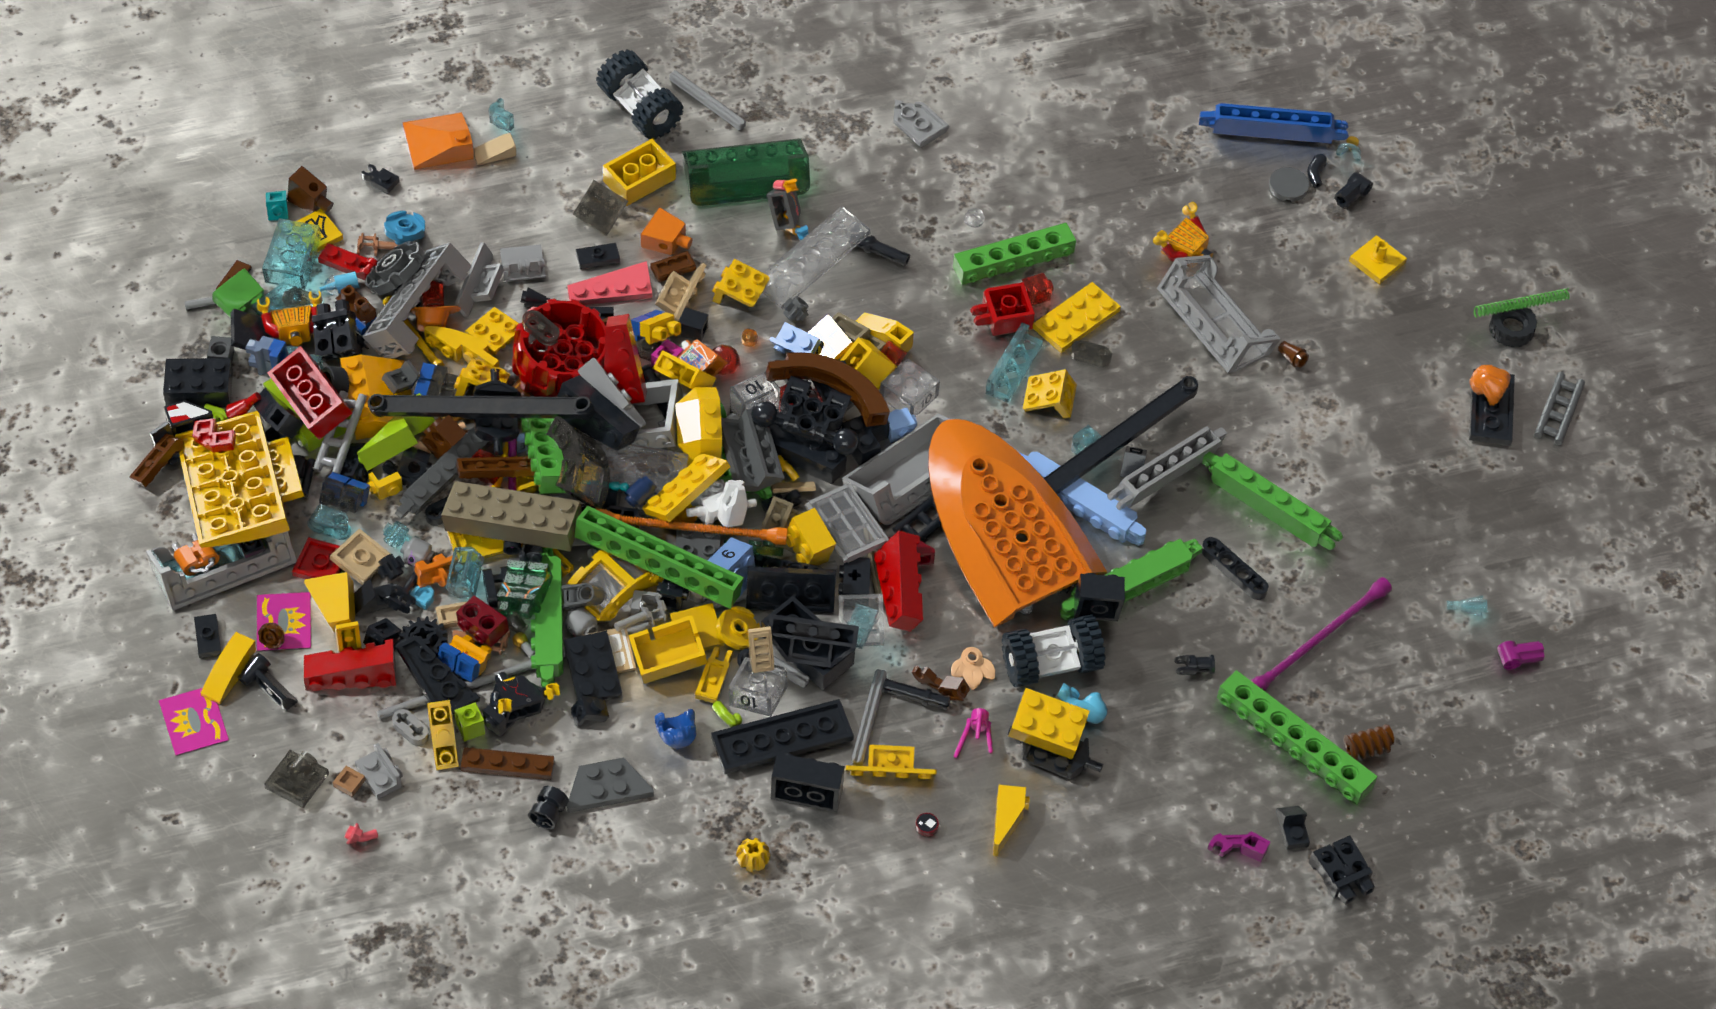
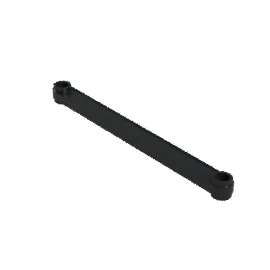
M1192 376L1184 377L1181 381L1044 477L1046 482L1056 494L1063 491L1188 400L1194 398L1198 391L1197 379Z
M374 394L368 400V407L376 417H446L450 415L451 417L588 420L595 413L593 403L585 396L504 397Z

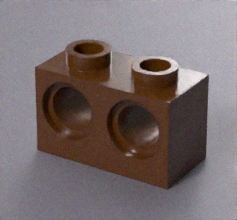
M447 415L444 419L439 417L423 432L426 436L420 441L439 459L467 433L450 415Z

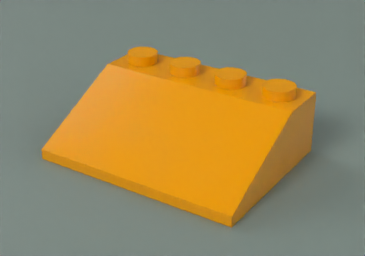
M368 355L340 358L341 368L346 370L349 378L347 399L357 400L359 394L367 396L355 430L356 440L372 438L394 416L376 417L368 407L369 398L374 394L412 395L411 389L393 394L382 380L385 373L401 368L405 361Z

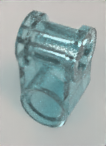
M319 504L307 521L308 527L314 532L325 534L337 540H344L351 534V527L348 525V515L323 504Z

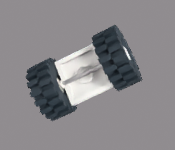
M626 49L624 52L621 50L618 55L614 53L611 59H606L607 63L601 65L600 68L602 70L598 71V77H596L597 85L613 101L618 100L632 115V123L648 139H657L658 136L661 138L664 136V133L668 134L671 132L670 129L677 126L676 122H680V115H683L684 112L682 110L684 107L679 99L669 89L661 88L646 72L648 71L647 65L634 51Z
M1093 615L1069 619L1067 626L1030 633L1027 629L1004 633L1002 635L1003 659L1005 660L1008 677H1010V682L1016 688L1038 683L1041 677L1078 670L1079 673H1086L1104 669V660H1106L1104 654L1105 647L1103 646L1104 640L1101 637V629H1099L1096 618Z

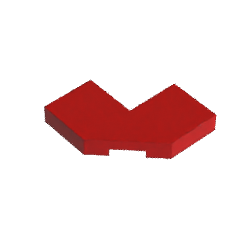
M216 418L194 421L192 436L195 442L213 453L234 450L236 441L235 430L216 432Z

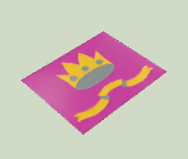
M310 592L257 595V651L311 648ZM271 622L282 627L285 633V641L281 647L268 649L259 641L258 631L263 624Z
M203 688L159 700L175 755L229 740L218 704L201 696Z

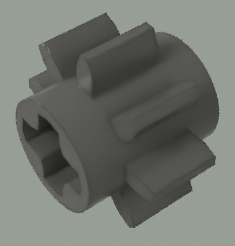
M789 297L783 304L785 306L783 313L792 322L799 320L803 322L809 315L807 313L809 306L800 297L793 299Z

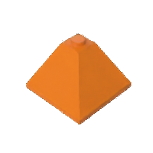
M462 112L402 122L414 170L474 159L471 135Z

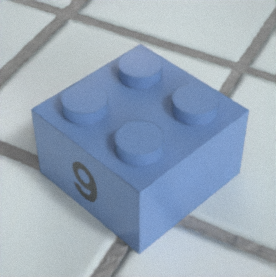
M731 537L707 561L744 577L740 596L747 589L748 566L755 567L753 546Z

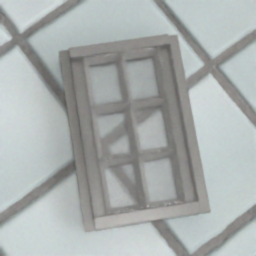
M845 484L805 504L807 510L813 508L817 510L836 542L835 551L844 563L851 562L881 548L889 540L850 484Z

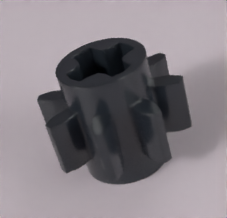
M389 554L378 561L380 566L377 571L382 579L387 576L389 581H392L404 573L401 568L404 567L405 563L400 555L395 558L393 554Z

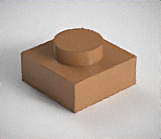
M345 766L333 781V787L353 797L365 782V775Z

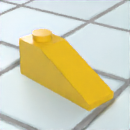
M663 350L652 368L671 379H679V383L690 389L695 387H712L716 380L715 377Z
M358 621L335 625L339 653L346 647H353L355 650L362 649Z
M998 786L993 856H998L1023 819L1024 810H1029L1030 796H1025L1026 787Z

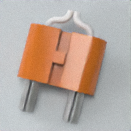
M197 533L192 536L194 542H192L193 546L190 548L188 545L181 547L178 542L172 544V548L175 551L174 558L187 576H192L199 572H208L209 568L216 565L220 559L213 547H200Z

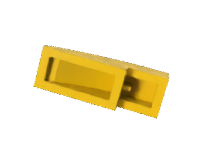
M238 632L234 633L214 664L203 686L201 696L218 704L222 703L238 682V676L241 674L244 666L256 652L255 640Z

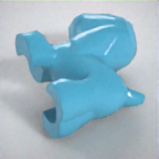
M1063 683L1057 694L1058 698L1064 702L1089 710L1087 718L1089 723L1098 724L1106 718L1108 709L1100 693L1093 692L1086 696L1084 700H1079V691Z

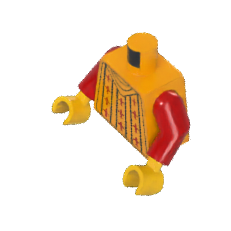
M1190 202L1188 206L1186 205L1182 208L1183 214L1189 216V219L1185 218L1169 235L1164 230H1161L1153 238V243L1161 245V253L1166 255L1171 262L1181 257L1210 255L1212 258L1213 253L1207 249L1209 237L1198 215H1195L1197 211V204L1195 202ZM1197 259L1184 261L1189 266L1192 265Z
M318 291L319 296L317 298H312V292H309V299L313 307L309 305L271 310V313L268 312L270 307L269 298L266 297L265 299L266 305H261L258 298L257 309L262 312L261 318L265 332L274 338H278V340L285 341L286 345L299 346L302 342H309L311 335L314 333L312 316L316 315L317 305L322 303L321 292Z

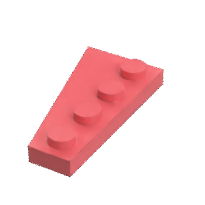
M647 261L567 285L569 301L571 299L579 300L582 305L652 298Z

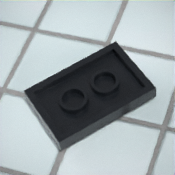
M607 630L563 640L577 700L581 696L604 699L622 696Z

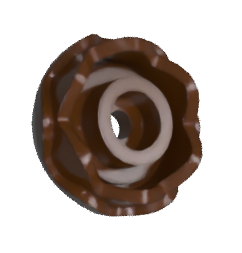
M265 623L258 631L259 641L268 649H277L285 641L284 630L276 623Z

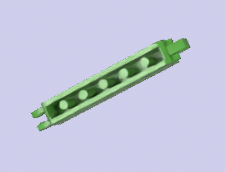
M1209 451L1203 457L1202 464L1212 473L1211 479L1214 484L1308 545L1317 547L1320 544L1324 548L1332 550L1336 546L1334 541L1339 542L1343 538L1342 533L1331 525V520L1227 453L1222 457Z
M1181 539L1174 542L1170 541L1157 550L1149 551L1139 559L1129 561L1123 567L1112 569L1105 576L1113 574L1118 577H1125V603L1188 572L1191 560L1202 552V546L1196 539L1183 542ZM1076 588L1071 592V597L1064 600L1061 605V618L1065 620L1074 618V594Z
M543 547L542 561L539 564L530 566L531 579H535V583L530 584V589L539 588L531 593V597H535V601H531V615H535V619H531V633H535V637H531V651H535V656H531V668L536 669L537 678H541V686L546 687L548 684L555 683V677H560L564 673L561 559L554 556L552 548Z

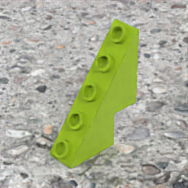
M394 416L357 452L359 462L368 471L418 444L414 436L426 430L435 421L434 417Z

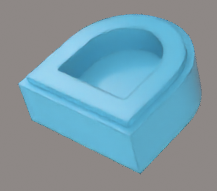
M429 585L422 588L416 586L410 593L416 599L415 604L424 610H427L435 599L434 590Z

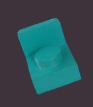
M286 190L266 192V208L269 221L289 218Z

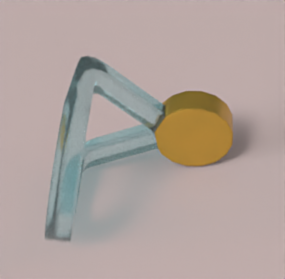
M1354 136L1348 137L1346 143L1338 146L1336 155L1341 156L1351 149L1355 160L1360 161L1361 150L1358 147V138Z

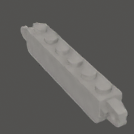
M1208 426L1204 427L1126 476L1119 486L1107 495V498L1110 501L1117 497L1121 499L1116 505L1118 510L1126 506L1128 508L1132 507L1200 464L1205 454L1209 451L1216 454L1227 432L1222 427L1215 431H1212Z

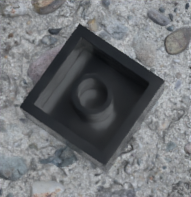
M1094 573L1080 574L1074 594V618L1093 615L1096 620L1118 622L1125 601V577H1118L1113 574L1107 576Z

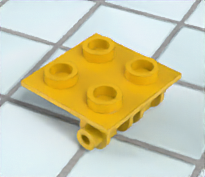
M493 307L466 329L465 332L489 345V354L495 356L501 348H505L506 344H510V341L514 339L515 329L519 323L496 307Z

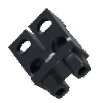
M345 299L336 300V311L332 312L329 304H318L316 315L312 316L315 357L318 359L329 361L342 358V356L347 357L361 354V347L357 342L356 314L350 310L349 302Z
M1350 835L1333 842L1332 846L1329 844L1312 852L1309 864L1313 870L1316 869L1319 872L1326 887L1331 891L1330 893L1333 898L1339 897L1346 905L1356 899L1357 895L1353 891L1354 889L1358 888L1363 896L1374 891L1375 886L1371 879L1373 871L1368 867Z

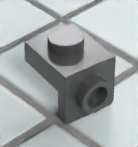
M410 360L404 362L401 368L385 373L382 380L393 394L412 389L420 374Z

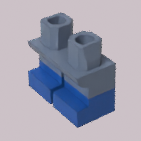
M262 336L260 341L250 339L245 348L246 353L251 354L248 361L249 366L257 368L259 375H265L288 356L285 341Z

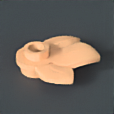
M968 647L963 650L961 658L952 664L951 676L963 677L969 688L975 690L983 677L990 680L995 678V668L990 660L983 658L979 649ZM973 654L976 659L970 660L968 655Z

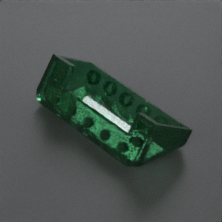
M801 138L682 151V161L689 196L692 203L697 206L768 199L767 194L774 189L773 183L777 180L797 179L796 186L799 189L796 191L797 195H803L810 189L809 156Z

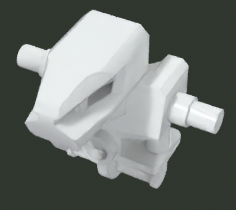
M720 479L711 484L691 502V505L696 507L688 508L686 514L688 517H699L703 524L713 525V522L719 519L723 526L743 525L747 509L755 508L757 502L755 499L747 500L744 481L728 480V482L724 483Z

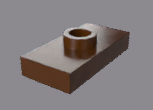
M686 251L650 263V268L659 283L667 280L673 271L679 275L695 271L696 264L689 252Z

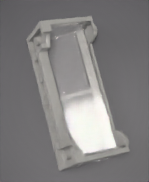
M1211 256L1176 258L1157 289L1226 372H1235L1270 355L1281 338L1272 329H1266L1261 334L1215 280L1218 267Z

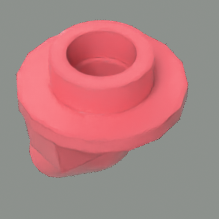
M358 823L354 827L350 825L344 835V838L347 839L346 844H356L357 841L366 842L378 838L377 830L374 829L362 833L363 830L360 829Z

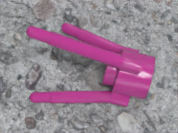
M982 708L972 710L971 718L967 719L966 727L956 748L954 758L959 756L971 727L976 731V739H979L981 732L986 730L988 752L990 754L993 753L991 722L988 721L989 712Z

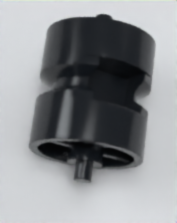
M543 786L537 797V803L532 805L528 817L537 827L548 830L554 829L560 818L559 812L564 811L569 798L559 788Z

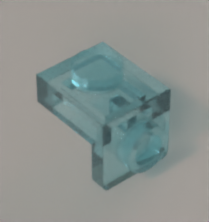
M499 98L489 107L490 123L510 133L514 128V116L512 113L504 110V99Z

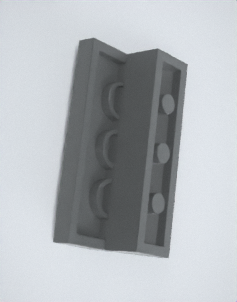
M745 409L739 420L721 418L722 445L730 465L729 469L732 480L744 481L745 491L756 492L783 481L784 475L770 428L756 425L751 416L752 410Z

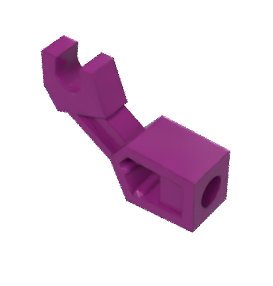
M1252 831L1242 835H1222L1219 833L1213 836L1207 849L1212 851L1215 846H1219L1222 848L1219 855L1223 857L1232 848H1239L1241 854L1262 862L1269 849L1270 841Z

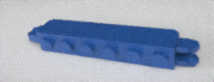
M1220 103L1216 105L1215 111H1200L1199 125L1213 128L1214 134L1330 144L1332 140L1342 141L1349 137L1348 131H1346L1348 123L1344 120H1335L1334 115L1329 112Z

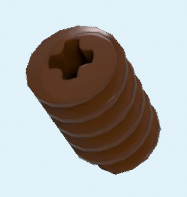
M1385 724L1382 727H1375L1374 730L1370 728L1366 732L1362 730L1357 734L1344 735L1343 741L1347 753L1358 761V754L1364 760L1366 759V752L1370 757H1374V750H1376L1378 755H1382L1383 748L1386 753H1390L1391 746L1394 745V734L1390 726Z

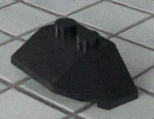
M770 614L768 626L771 627L772 643L786 662L831 668L856 649L859 626Z

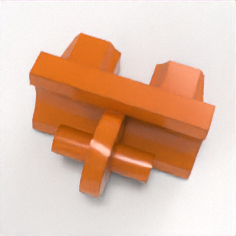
M441 553L432 559V563L427 564L423 560L416 562L417 585L420 588L434 583H438L441 587L447 586L449 578L455 576L454 563L456 559L453 555L446 558Z

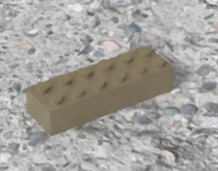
M454 481L441 516L445 531L571 551L575 541L576 521L582 513L580 501Z

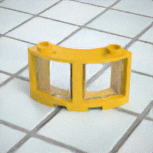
M599 550L591 557L593 561L585 568L581 566L566 585L588 583L603 588L605 593L603 602L599 605L584 608L595 616L598 621H611L617 616L619 609L633 597L635 590L643 591L649 587L657 586L664 578L604 550Z

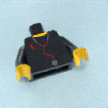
M501 672L495 677L496 684L490 695V705L499 714L506 717V724L541 713L545 698L551 700L554 698V695H560L559 684L551 683L546 685V687H540L530 682L523 675L509 678L506 672Z

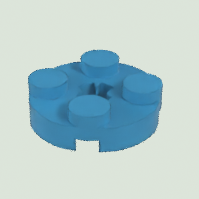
M397 211L386 217L384 232L397 245L422 239L425 236V220L420 214L415 212L411 215L407 214V211Z

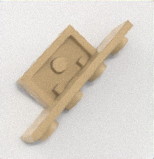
M702 263L694 271L690 281L673 271L668 277L655 305L665 312L675 315V321L678 322L684 309L690 306L689 299L693 298L698 290L696 287L697 283H700L706 274L703 272L706 264Z

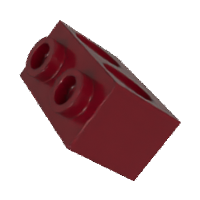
M475 595L456 612L459 628L464 632L468 631L474 635L479 643H485L489 647H492L509 631L507 618Z

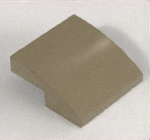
M773 496L760 530L774 527L788 529L792 518L804 512L793 509V503ZM787 544L778 545L792 553H795L793 551V547L790 548Z

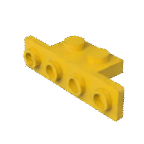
M869 745L868 766H845V771H850V776H863L864 772H872L873 777H886V773H893L895 778H909V774L918 775V779H931L932 775L937 774L936 769L914 768L915 747Z

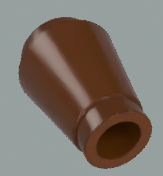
M1286 341L1281 342L1278 346V351L1293 367L1301 368L1307 363L1309 354H1307L1305 349Z

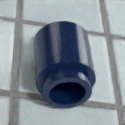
M644 476L642 479L638 478L625 491V500L633 508L635 506L640 508L655 493L654 490L657 487L647 476Z

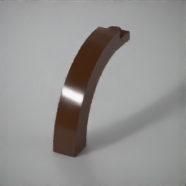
M802 352L787 353L785 360L768 362L765 374L767 381L790 379V376L826 384L841 393L852 396L851 402L859 410L866 427L887 424L890 410L882 394L868 378L853 367L831 357Z

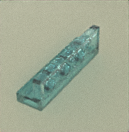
M1021 323L988 378L985 394L1007 403L1010 401L1043 345V340L1028 335L1029 325ZM1027 341L1036 346L1033 349L1026 350L1024 343ZM1024 356L1026 363L1017 365L1015 359ZM1016 371L1018 376L1016 378L1008 379L1006 374L1008 372ZM1007 386L1009 390L1007 395L997 391L998 387Z

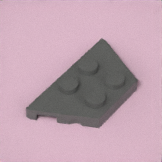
M624 757L581 765L578 768L570 793L567 813L654 797V790Z

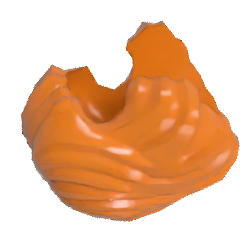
M1481 365L1473 372L1469 383L1473 392L1477 395L1484 394L1489 405L1494 406L1508 388L1511 376L1506 370L1492 365Z

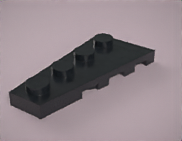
M417 635L396 645L398 653L429 703L450 700L453 715L456 709L480 701V697L475 692L473 693L467 687V684L451 671L449 666L445 663L443 664Z

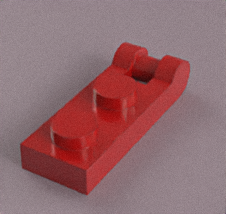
M329 243L318 257L319 263L344 273L355 271L357 278L362 280L366 279L373 266H377V260L374 258H366Z

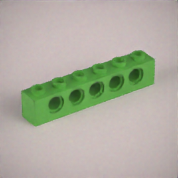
M1066 222L955 253L953 269L962 285L974 283L977 280L991 278L1041 262H1048L1062 256H1069L1075 252L1076 239Z
M519 418L522 420V432H525V445H528V458H532L531 471L534 472V484L538 485L540 494L566 493L568 474L554 418Z

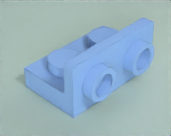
M786 322L776 339L771 337L769 340L774 344L773 348L782 354L785 351L789 353L815 354L821 343L818 337Z

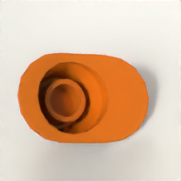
M458 306L415 307L410 312L416 315L417 329L424 332L426 326L445 327L448 316L459 312L461 309Z

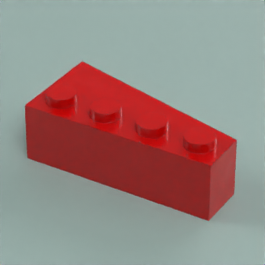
M630 315L608 317L605 328L604 370L607 374L611 372L619 382L616 384L621 391L625 389L632 398L630 403L634 404L645 402L647 388Z
M898 531L874 553V560L889 627L911 632L923 621L922 593H919L918 590L922 579L917 567V563L921 562L920 553H917L920 536Z

